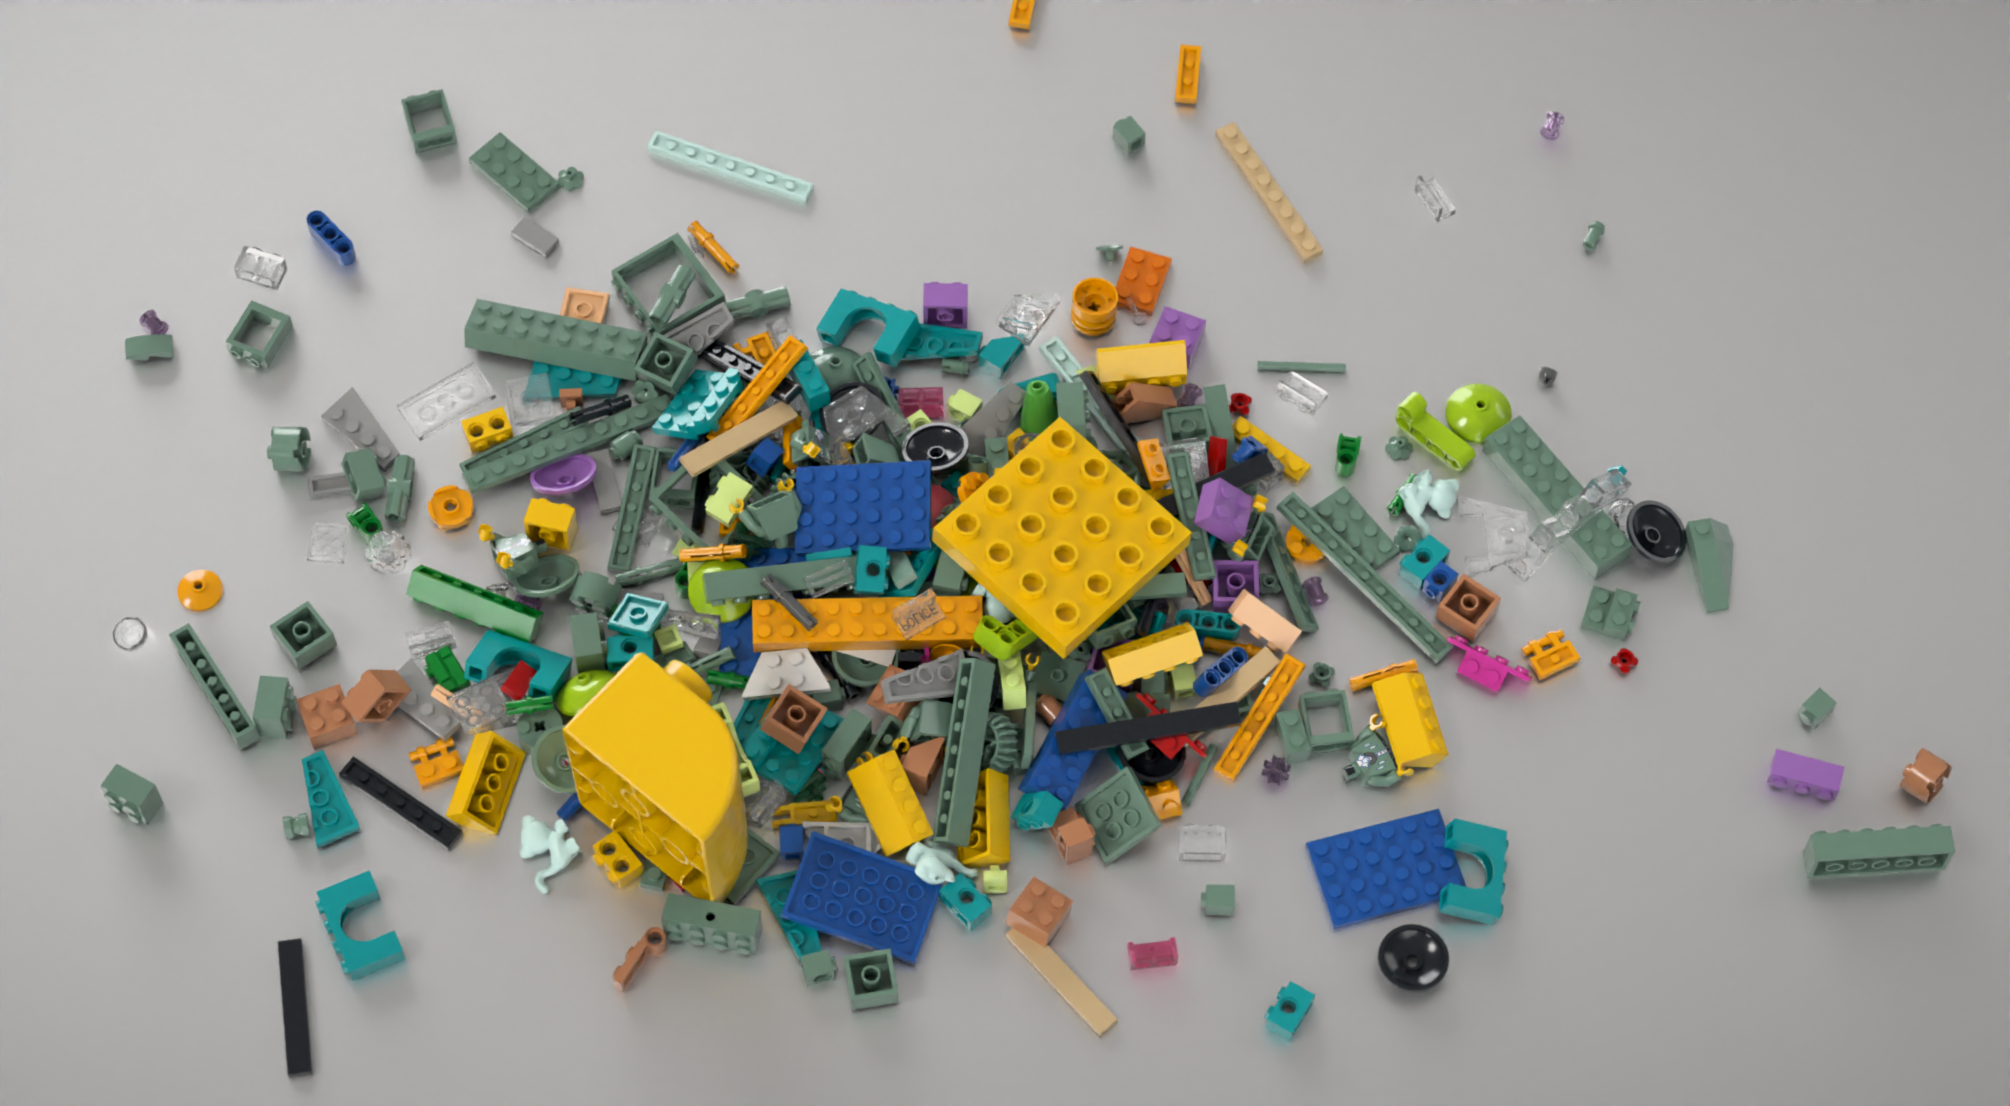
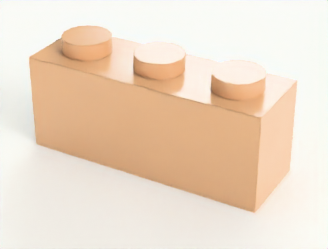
M1246 589L1242 590L1228 609L1233 615L1231 619L1241 627L1243 624L1251 628L1249 632L1259 640L1261 637H1264L1268 640L1266 645L1276 652L1282 650L1284 653H1287L1302 632L1297 626Z

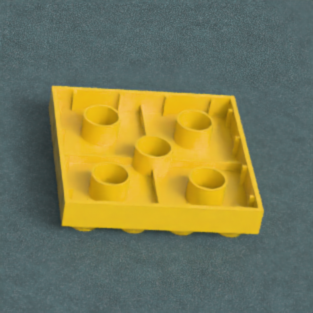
M1059 417L933 528L932 541L1064 659L1189 545L1192 532L1065 420Z

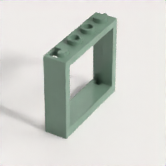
M678 233L611 270L613 279L611 284L617 292L620 291L622 293L625 304L634 309L637 320L646 325L647 333L651 338L655 332L664 335L720 303L726 302L723 291ZM676 253L683 264L691 267L696 272V281L710 299L667 323L666 326L659 328V326L649 320V313L625 281Z
M725 460L713 466L722 476L727 477L729 472L746 481ZM682 465L648 498L649 508L656 516L661 515L666 519L665 524L673 532L677 530L682 535L681 539L689 547L692 545L695 548L709 547L660 500L688 473ZM753 487L754 492L748 500L754 503L764 499ZM741 521L719 544L734 545L749 529Z

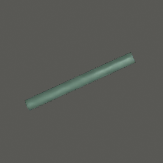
M1258 361L1257 370L1345 373L1346 364Z

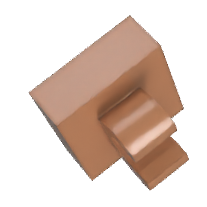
M582 388L559 389L561 408L566 407L567 411L578 406L583 407Z

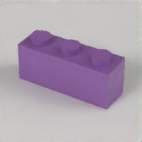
M1776 749L1767 782L1778 788L1794 789L1800 794L1809 793L1823 800H1835L1840 790L1844 767Z

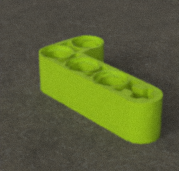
M1412 392L1397 407L1396 423L1456 471H1462L1476 456L1474 449L1426 412L1427 402L1424 397L1417 392Z
M990 615L982 616L973 634L974 640L981 647L1000 660L1010 658L1038 638L1018 618L1005 626Z

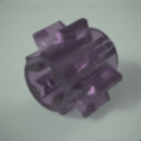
M1273 755L1270 761L1264 760L1263 766L1265 768L1262 770V776H1267V783L1272 782L1280 785L1283 779L1288 780L1289 774L1287 772L1290 771L1291 765H1286L1285 757L1279 758Z

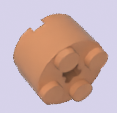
M1922 748L1916 755L1914 764L1909 763L1904 769L1902 775L1905 777L1899 786L1927 804V802H1931L1944 786L1942 782L1944 777L1948 779L1952 765Z

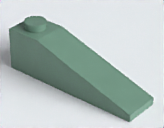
M1711 518L1688 521L1685 529L1686 544L1706 613L1728 610L1734 545L1727 524Z

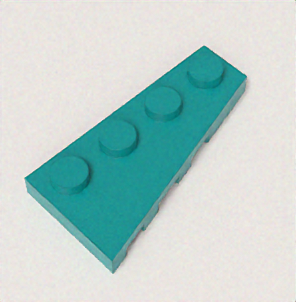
M534 361L524 401L533 402L536 399L553 401V399L560 398L559 389L582 388L583 397L587 399L616 398L621 378Z
M321 750L303 758L302 765L317 849L361 830L324 751Z

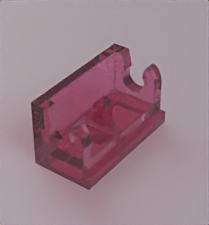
M943 387L899 388V407L905 419L920 409L929 419H944Z
M1171 937L1169 941L1142 944L1128 942L1127 944L1130 971L1176 966L1178 963L1175 937Z

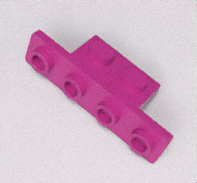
M1456 634L1455 637L1450 636L1447 639L1448 642L1467 651L1457 672L1496 692H1499L1508 672L1527 682H1530L1533 678L1528 675L1529 670L1519 665L1514 668L1508 665L1509 660L1499 655L1496 658L1488 655L1489 650L1482 646L1476 645L1474 648L1468 645V640Z

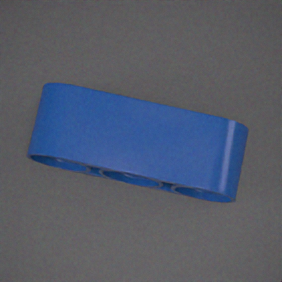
M322 211L310 212L306 219L311 236L340 265L349 266L353 264L356 254L352 241Z
M1241 647L1230 649L1193 682L1194 691L1199 696H1209L1247 663L1248 654Z

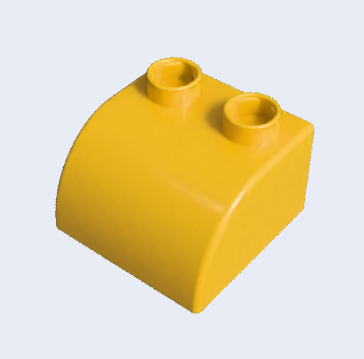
M637 653L562 730L579 803L612 831L616 830L622 839L692 896L723 903L740 875L748 845V825L738 755L732 733L722 717L708 704L713 696L711 690L692 668L679 660H671L662 668L646 654Z

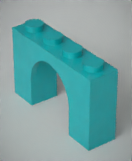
M841 288L816 328L820 341L840 347L855 324L868 319L879 320L886 326L873 348L876 359L884 364L897 367L921 327L917 314L911 310L897 308L891 303L885 304L873 297H865L853 290L847 291Z
M487 630L466 660L464 678L486 685L498 668L505 665H517L522 660L537 671L529 683L528 696L536 698L552 695L554 700L561 687L570 677L572 658Z
M1456 818L1446 826L1444 848L1465 852L1477 858L1485 870L1486 881L1484 887L1479 889L1452 883L1447 884L1440 891L1439 913L1490 925L1502 916L1504 907L1501 904V899L1505 891L1503 874L1507 868L1505 853L1509 845L1506 839V830Z
M370 870L316 892L319 900L315 901L320 914L325 913L327 920L323 921L328 935L333 933L335 940L331 941L336 955L342 954L344 960L340 961L341 967L345 975L350 974L352 981L406 959L395 930L369 941L353 940L343 932L344 922L351 912L381 899Z

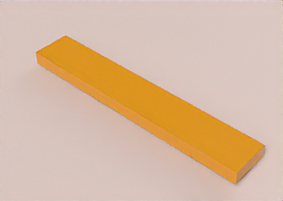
M789 335L718 421L720 428L715 433L711 430L706 438L710 441L753 417L808 350V347Z
M1287 653L1284 655L1213 768L1214 771L1233 782L1235 781L1302 674L1306 664Z

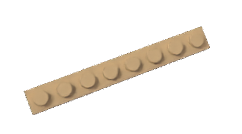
M1235 122L1216 130L1215 136L1302 261L1306 263L1322 255V247Z

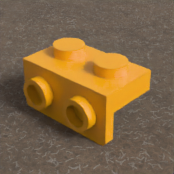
M1158 438L1140 440L1137 446L1151 489H1161L1171 478Z
M1167 780L1150 786H1142L1160 820L1183 814L1179 789L1173 780Z

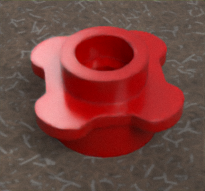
M1233 393L1230 397L1232 400L1229 405L1230 412L1248 415L1250 412L1249 404L1252 403V398L1244 393Z
M1622 648L1617 653V656L1611 658V664L1616 665L1622 674H1627L1632 666L1638 664V659L1634 657L1631 651Z

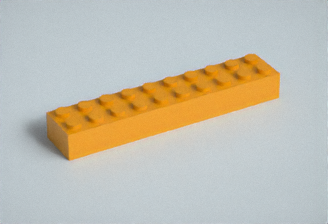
M982 596L796 599L818 620L817 625L813 629L811 628L810 631H807L779 602L776 603L774 600H752L753 652H772L807 648L808 651L925 649L926 647L933 649L940 644H952L960 648H971L973 645V648H981L974 640L973 634L982 618ZM912 618L915 621V626L914 622L911 619H909L908 624L914 627H909V630L904 632L899 623H901L902 626H908L907 619Z

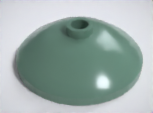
M830 346L819 349L811 354L830 392L845 383L861 382L852 365L861 357L857 352L845 347Z
M548 554L538 557L539 566L513 579L514 588L520 594L531 598H547L569 589L576 582L580 567L577 560L571 556Z
M900 649L896 650L891 664L895 667H898V652H900ZM832 651V661L836 672L846 682L855 686H876L888 668L871 661L869 664H864V659Z
M559 725L545 731L536 741L532 751V767L539 781L550 790L563 794L577 793L562 731L566 725ZM560 760L567 761L568 765L566 767L562 766Z

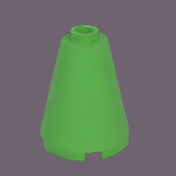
M1035 380L1028 384L1019 421L1021 430L1028 436L1036 438L1058 419V408L1055 398L1048 384L1041 380Z

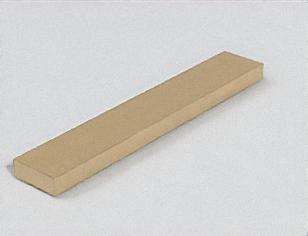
M780 401L681 456L679 461L689 474L695 477L797 420L798 414L790 405Z
M1265 646L1195 708L1236 701L1238 703L1275 671L1281 661ZM1204 732L1193 733L1188 736L1196 740Z
M1013 928L1006 933V938L1099 1037L1118 1022V1019L1048 945L1043 947Z

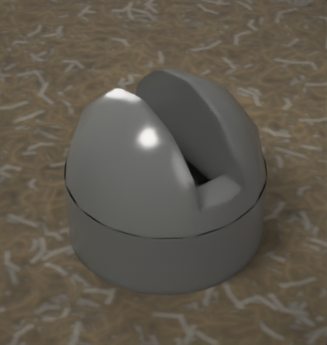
M1541 367L1539 380L1541 383L1546 381V385H1551L1556 380L1558 372L1548 367Z

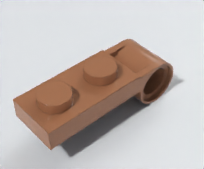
M652 927L648 929L636 946L630 947L625 956V962L622 966L619 965L613 973L612 978L616 989L621 992L625 990L648 954L658 956L666 951V935L661 928ZM655 938L662 940L659 944L650 943Z

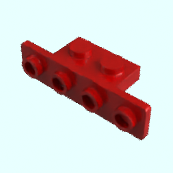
M1140 692L1136 694V697L1152 711L1148 716L1169 713L1165 708L1160 710L1154 704L1157 701L1147 692L1144 695ZM1189 734L1151 741L1171 760L1186 743L1203 758L1209 756L1205 751L1207 747L1198 739L1194 741L1188 736Z

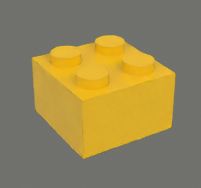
M531 498L523 520L528 538L531 542L543 538L548 547L571 552L579 529L575 508L564 503H551L544 498Z

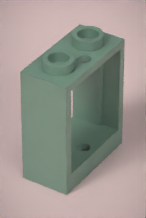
M443 89L432 90L425 94L401 99L416 153L457 142ZM441 107L446 125L416 133L411 114Z
M251 300L226 340L229 354L237 359L243 358L248 360L256 367L262 366L268 369L293 328L291 318L286 314ZM253 319L276 329L263 351L240 343L241 338Z
M656 447L649 496L659 488L663 463L668 464L678 449ZM699 474L692 477L691 490L671 489L660 500L667 507L694 509Z
M1126 603L1116 611L1122 621L1121 623L1099 632L1095 630L1088 637L1096 650L1136 635L1137 618Z
M1329 689L1326 692L1320 693L1309 691L1300 695L1298 707L1311 748L1310 754L1350 749L1355 739L1345 690ZM1339 705L1343 732L1312 736L1307 709Z
M853 708L849 711L821 750L822 766L826 771L824 772L826 775L833 779L838 778L841 781L845 778L847 772L852 768L856 759L859 758L872 736V720Z

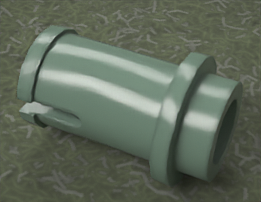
M1593 221L1589 224L1588 234L1583 241L1585 248L1589 250L1596 249L1600 236L1605 233L1604 224L1599 221Z
M943 358L941 371L959 373L961 376H964V374L968 375L970 362L966 361V359L961 361Z

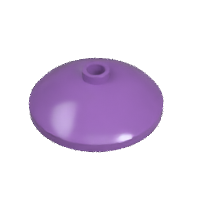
M579 453L532 471L530 482L536 491L545 495L564 496L573 494L586 487L593 480L597 473L596 463L591 457Z

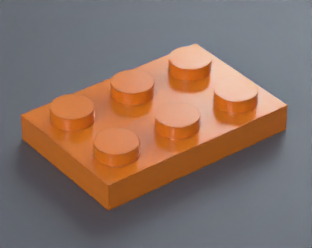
M1130 246L1115 287L1118 292V306L1152 316L1172 258Z

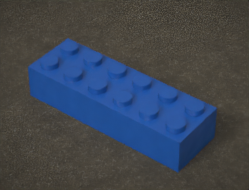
M1091 669L1078 676L1018 788L1024 794L1048 791L1064 803L1060 812L1068 807L1097 750L1059 756L1055 732L1108 723L1084 679L1086 676L1095 673ZM1117 687L1121 697L1125 700L1128 693Z

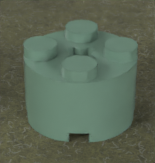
M272 427V443L267 448V457L272 459L273 469L275 471L297 472L307 469L311 459V448H307V441H311L308 429L306 427Z
M585 571L584 575L579 572L570 601L576 605L575 610L587 614L589 610L597 612V616L600 618L609 619L610 612L617 603L621 592V585L616 581L612 585L608 582L609 578L601 574Z
M555 709L534 711L530 715L522 713L516 726L519 742L523 751L532 757L534 745L545 731L555 726L563 725L562 718Z

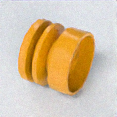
M1092 277L1082 280L1075 286L1071 305V322L1075 329L1088 336H1100L1113 328L1116 322L1118 292L1115 286L1105 279Z

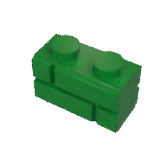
M445 646L437 652L425 656L426 666L423 668L429 679L434 678L438 685H441L458 697L471 691V683L468 679L464 678V670L449 646Z

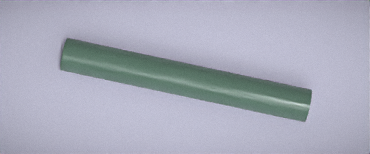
M1215 744L1209 745L1206 751L1209 756L1202 759L1181 801L1182 804L1190 805L1218 750Z

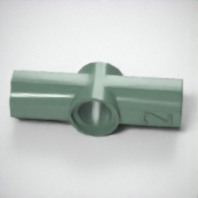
M685 264L679 265L670 281L664 283L659 292L658 301L649 314V320L659 327L666 326L676 308L679 309L682 306L687 290L696 277V272L691 267Z
M786 286L764 292L760 289L751 290L744 297L724 302L734 320L747 316L761 318L767 315L770 310L791 305Z
M401 454L395 457L392 478H389L387 484L388 500L384 516L385 519L393 523H400L405 520L408 500L412 498V477L415 459L409 455Z

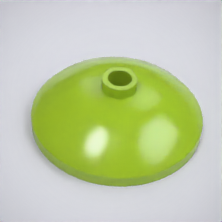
M1469 384L1457 389L1450 396L1445 409V417L1449 428L1461 439L1470 443L1484 444L1485 437L1511 421L1512 409L1507 398L1496 388L1485 384Z
M728 559L725 562L709 560L702 564L692 575L688 586L689 600L695 612L705 620L714 623H728L744 616L752 607V600H755V598L748 599V602L743 604H734V601H727L723 606L712 607L711 603L705 604L702 576L704 573L745 569L748 567L735 559Z
M598 669L575 675L561 687L556 696L555 702L558 710L565 715L575 716L616 673Z

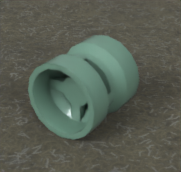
M301 813L294 819L291 816L283 817V826L287 840L295 838L296 834L303 837L310 835L307 813Z

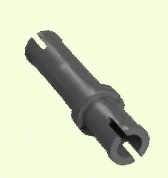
M768 574L762 579L760 584L774 597L773 600L783 605L807 631H810L811 628L813 629L817 625L818 620L772 574Z

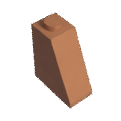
M1133 382L1126 386L1112 400L1126 424L1162 418V409L1176 408L1178 406L1171 387Z

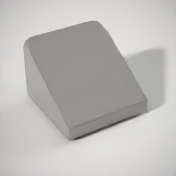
M700 636L694 646L693 654L696 658L702 659L720 651L721 641Z

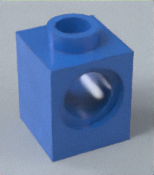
M766 437L753 450L745 464L763 478L776 465L784 450Z
M1440 561L1424 579L1422 589L1428 597L1435 598L1441 602L1456 584L1459 573ZM1435 581H1441L1443 585H1438Z
M791 823L780 826L781 861H801L804 854L803 825L798 826Z

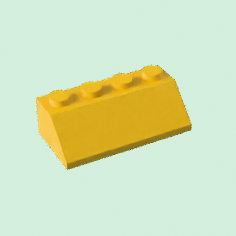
M1185 340L1097 349L1095 375L1107 394L1122 391L1131 382L1179 387L1186 384L1187 379Z
M1188 622L1101 652L1116 686L1120 685V687L1130 685L1134 679L1140 677L1142 679L1151 678L1155 675V672L1160 670L1164 672L1177 668L1176 665L1184 662L1185 664L1198 661V657L1203 656L1196 631Z
M1405 672L1372 683L1382 719L1386 721L1385 729L1397 766L1402 760H1407L1411 762L1410 765H1407L1409 767L1432 768L1449 755L1423 673Z
M493 731L475 734L445 816L462 827L496 835L526 752Z
M895 750L875 757L847 772L886 857L906 849L916 842L926 840L934 834Z
M990 768L979 772L968 847H957V860L965 868H990V865L1000 866L1010 862L1008 775Z

